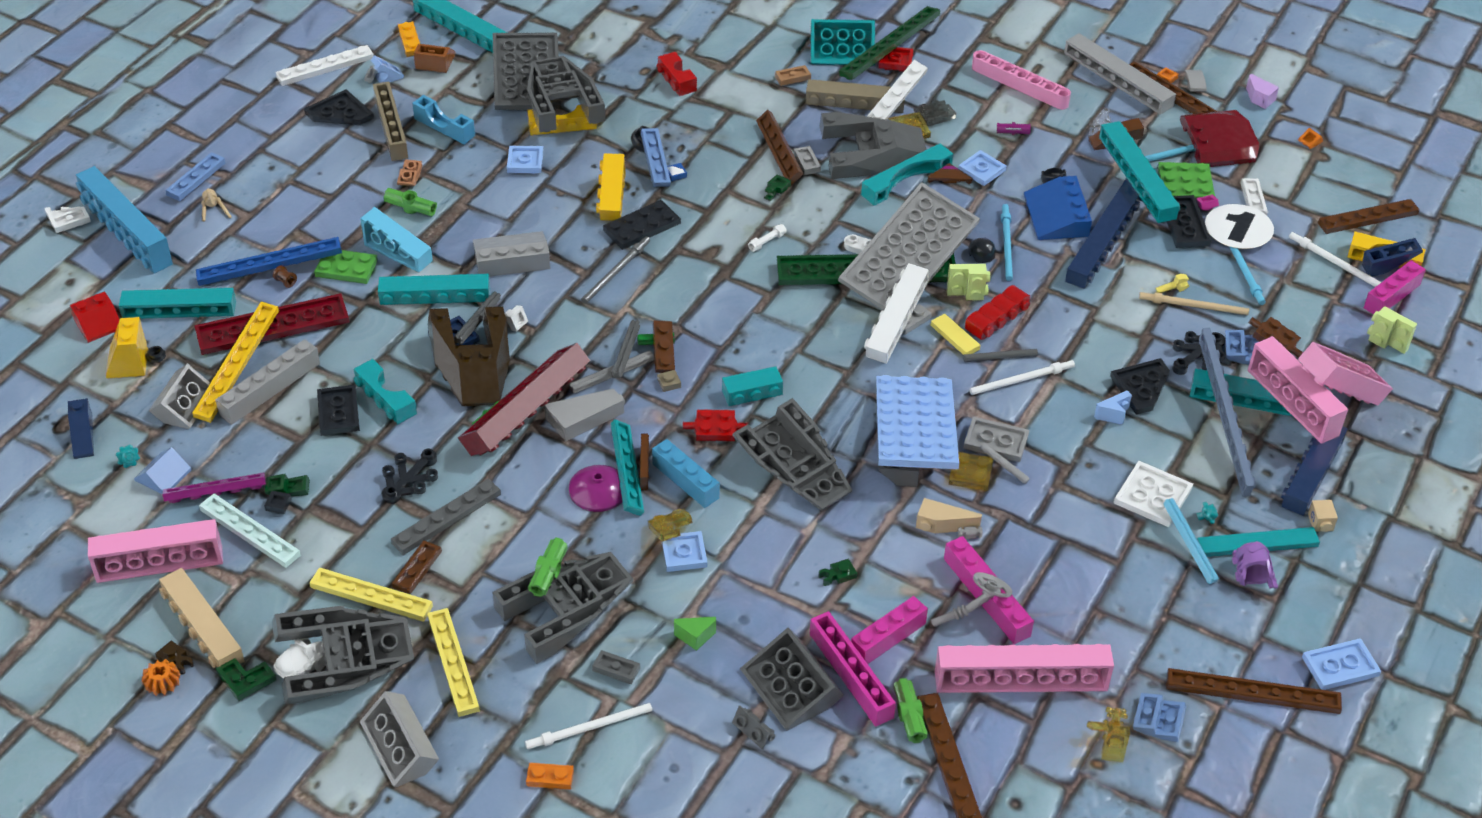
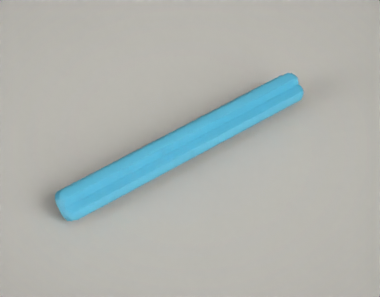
M1173 498L1166 499L1163 505L1207 583H1216L1219 577Z

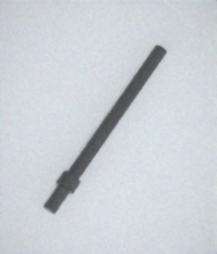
M646 236L639 243L631 247V251L581 298L582 302L588 303L635 256L640 255L644 247L650 242V238Z

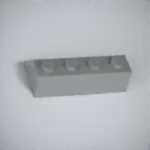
M385 691L360 720L393 787H399L426 775L438 762L439 758L405 695Z

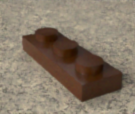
M654 320L652 325L655 373L675 370L672 321Z

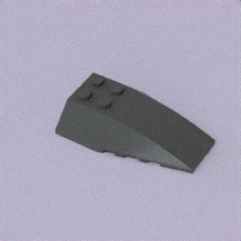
M793 398L778 406L773 417L753 429L746 425L732 435L758 465L821 511L852 492L842 470L836 464L834 455H831L828 450L827 442L825 439H822L817 424Z

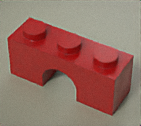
M675 51L658 56L657 70L664 76L665 81L671 85L673 91H676L679 96L697 91V77L690 69L682 71V59Z

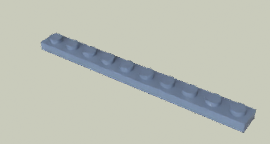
M1203 328L1199 342L1242 497L1250 496L1253 488L1256 487L1255 477H1252L1251 462L1247 460L1246 445L1243 444L1241 439L1242 430L1237 425V413L1233 410V399L1228 393L1229 385L1228 381L1224 379V367L1219 361L1220 353L1215 347V336L1212 335L1210 328Z

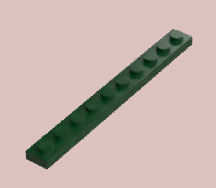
M926 6L840 69L839 76L848 80L855 79L940 16V9Z

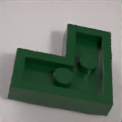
M236 658L216 668L217 674L238 702L277 680L276 675L265 661L248 671L243 669Z

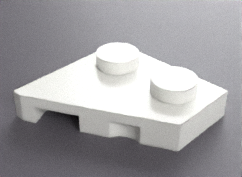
M50 207L44 208L56 233L91 222L84 207H61L59 211H51Z

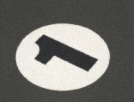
M1228 204L1219 206L1210 211L1205 219L1208 233L1218 242L1234 248L1248 249L1259 247L1267 243L1274 233V226L1269 217L1258 209L1246 205Z

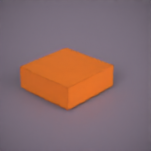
M1165 67L1156 75L1173 83L1178 79L1179 74Z

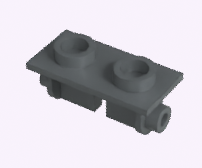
M738 706L732 723L756 745L764 749L767 740L771 742L775 739L774 730L770 729L765 723L760 724V719L752 713V710Z

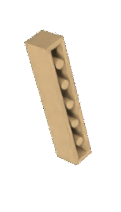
M183 568L159 579L161 584L159 592L164 600L168 599L170 601L168 603L173 613L177 612L179 614L178 618L183 626H188L191 638L198 640L201 652L208 654V660L213 668L219 667L234 658L240 664L244 662L241 647Z

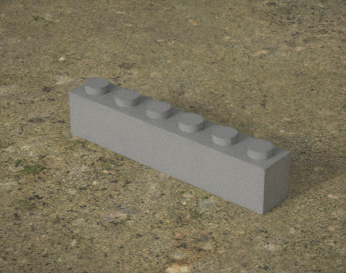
M304 339L218 397L216 405L219 416L232 425L320 364L317 348Z

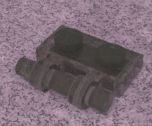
M935 100L931 104H921L919 107L914 108V113L919 114V118L926 127L956 119L957 113L949 104L946 105L945 100Z

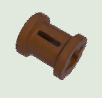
M283 265L278 266L273 272V278L276 281H281L287 288L295 285L297 281V275L293 272H288Z

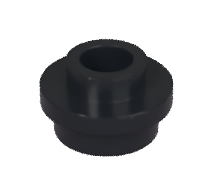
M152 346L148 349L146 357L151 363H159L165 359L166 353L162 347Z

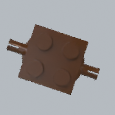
M1254 317L1249 320L1248 323L1257 329L1252 337L1259 342L1273 336L1296 357L1299 358L1303 352L1296 348V344L1300 341L1301 337L1294 331L1286 328L1278 320L1272 317L1262 323Z

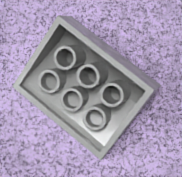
M543 231L473 240L478 274L497 276L550 269L549 249Z

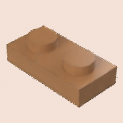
M806 65L775 71V77L780 86L811 79V73Z

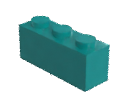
M777 366L722 377V392L728 406L739 405L783 395V380Z

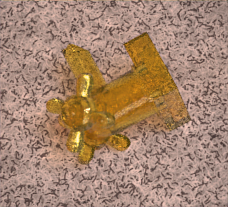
M1106 707L1107 717H1112L1111 721L1108 722L1106 719L1103 722L1088 721L1087 727L1090 730L1106 732L1102 736L1104 742L1101 760L1124 762L1130 736V727L1123 726L1124 723L1120 721V718L1128 719L1125 708Z

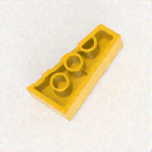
M604 153L603 160H600V171H602V174H599V185H601V188H598L597 198L600 199V203L596 204V213L600 214V220L614 221L621 218L624 178L626 177L624 154Z

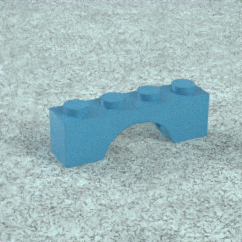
M422 95L412 103L415 120L462 144H466L475 137L474 120L462 114L455 119L447 117L440 110L437 102L425 95Z

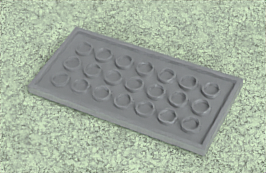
M921 182L840 275L838 281L882 310H885L887 298L892 296L895 283H899L901 271L906 269L908 263L929 269L930 281L978 225L980 218Z

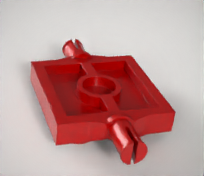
M704 409L697 410L695 422L683 421V430H694L696 441H735V438L732 436L733 433L748 425V422L737 423L735 410Z

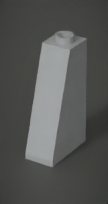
M614 389L604 390L544 405L545 418L565 441H568L623 414L625 400Z

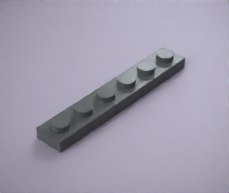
M488 478L392 537L391 544L402 555H405L418 547L423 540L428 541L500 496L501 490Z

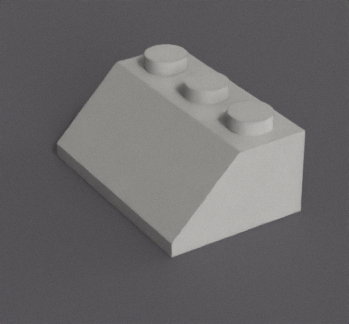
M187 363L173 374L149 412L165 424L190 429L197 419L193 418L192 412L204 395L210 382Z

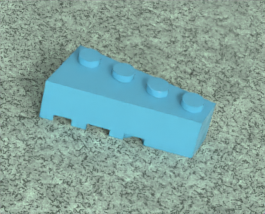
M376 207L360 218L365 246L418 273L433 261L430 246Z

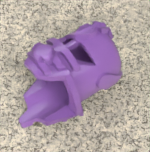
M1258 541L1250 542L1234 550L1232 562L1237 564V572H1235L1236 581H1239L1243 586L1267 582L1269 589L1278 588L1269 550L1264 544Z

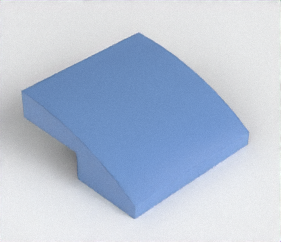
M1225 330L1226 358L1237 363L1249 365L1254 345L1259 341L1253 338L1252 335H1244V330Z
M1141 693L1133 730L1155 738L1179 742L1186 711L1185 702L1163 700V695Z

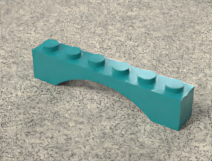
M939 143L862 182L861 195L875 206L887 200L893 187L902 180L918 174L934 173L947 164H952L953 153Z

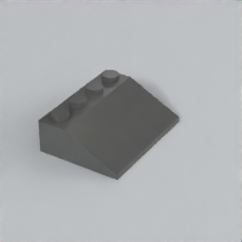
M789 627L740 668L787 731L828 710L844 696L805 644Z

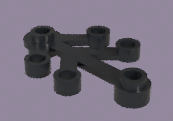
M1187 331L1184 340L1187 343L1199 342L1200 335H1196L1193 331ZM1212 332L1216 339V350H1219L1220 353L1219 361L1222 363L1226 355L1221 347L1225 344L1226 338L1221 333ZM1179 339L1173 342L1172 348L1174 351H1193L1185 358H1178L1174 361L1172 370L1175 374H1186L1188 365L1200 356H1202L1201 368L1202 370H1207L1200 344H1185L1184 341Z
M430 448L424 449L421 453V459L408 472L405 465L407 463L406 455L404 453H397L394 459L395 464L398 465L400 480L394 485V467L391 465L384 466L382 474L386 480L387 487L382 490V498L389 504H395L400 500L401 496L424 494L426 492L424 482H435L438 479V471L432 468L428 469L426 474H416L424 466L436 464V452ZM407 484H414L413 487L404 488Z

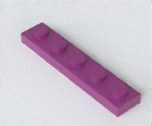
M263 472L163 489L162 495L164 502L177 503L183 498L195 500L201 498V495L210 494V496L216 494L218 496L224 491L236 493L242 491V488L259 489L262 488V485H266V478Z

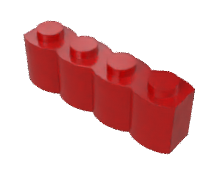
M1015 285L1009 286L1003 293L995 296L978 311L970 314L966 319L965 329L980 340L989 338L994 331L1003 328L1006 322L1014 320L1018 313L1029 308L1030 295Z

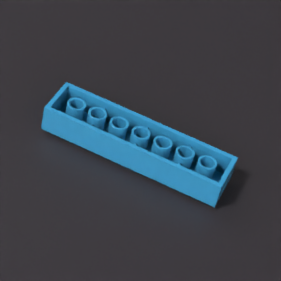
M95 166L76 174L78 181L76 186L81 192V202L89 207L92 214L97 215L101 223L104 222L110 232L113 231L116 238L124 243L127 250L133 252L137 260L140 259L146 269L149 268L155 274L173 265L167 238Z

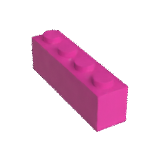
M1412 260L1368 292L1363 308L1373 315L1384 306L1390 309L1421 285L1426 269Z
M912 596L853 636L851 642L866 663L869 664L924 626L927 620L928 608L915 596Z

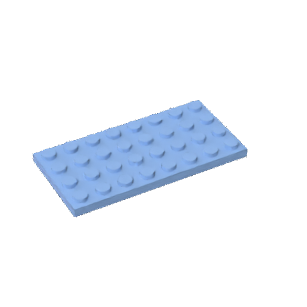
M889 375L876 376L878 466L959 469L952 379L914 378L908 376L891 377Z

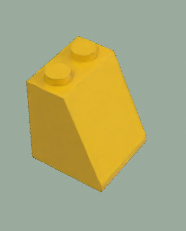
M140 317L120 318L109 349L106 370L107 379L145 376L148 347Z

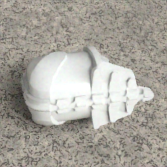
M309 638L294 640L295 644H291L290 648L284 651L274 664V671L282 678L308 674L314 669L317 672H321L324 666H326L323 644L321 641L311 643Z

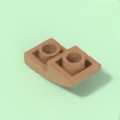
M405 159L403 169H400L397 185L415 186L421 173L422 161Z

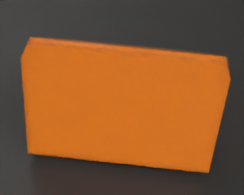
M1308 128L1298 141L1312 149L1321 144L1323 138L1320 134Z

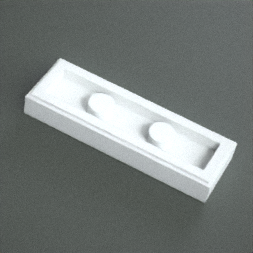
M1241 179V187L1246 205L1258 209L1267 215L1268 211L1259 179Z

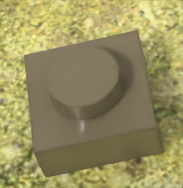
M675 370L657 374V380L663 392L681 388V381Z

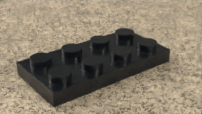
M1173 196L1179 202L1180 211L1178 212L1177 219L1166 222L1175 247L1210 246L1211 238L1195 196Z
M659 200L603 225V231L624 250L639 243L646 236L650 238L681 224V218L664 201Z

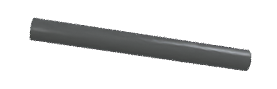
M1025 349L964 354L963 359L964 362L1031 357L1038 356V350Z

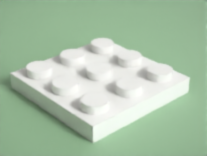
M1138 461L1116 495L1114 504L1169 527L1172 519L1163 503L1166 499L1173 498L1180 509L1191 492L1193 483Z

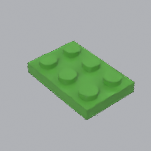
M342 250L341 254L320 258L314 271L315 277L367 284L376 266L378 257L375 254Z

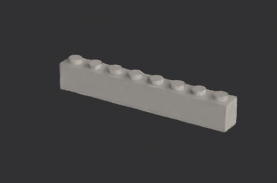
M1080 33L1066 40L1064 54L1161 115L1174 106L1176 97L1174 92Z

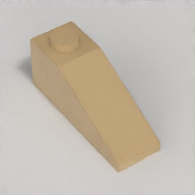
M924 498L917 514L916 528L931 533L958 532L959 527L964 529V527L976 526L978 528L981 525L982 514Z

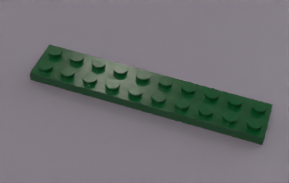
M954 253L929 283L948 281L949 265L956 264ZM859 254L777 256L778 285L842 284L838 281L840 275Z

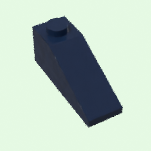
M1416 238L1364 251L1362 266L1369 276L1374 277L1393 270L1421 254L1423 250Z
M88 398L68 401V419L73 458L94 456L93 415Z

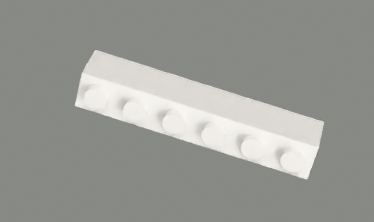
M908 263L906 269L901 271L900 281L895 283L892 296L887 298L886 308L880 312L878 324H874L870 339L867 338L865 341L866 357L887 364L929 281V269Z

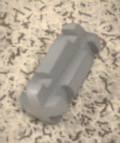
M373 65L370 66L366 73L365 82L372 83L377 71Z
M976 526L964 527V529L962 527L958 528V537L963 536L965 539H974L978 536L982 538L983 530L981 526H978V528Z

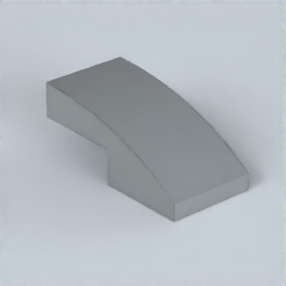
M1185 70V78L1188 80L1187 88L1190 91L1206 92L1207 87L1203 72L1201 70Z

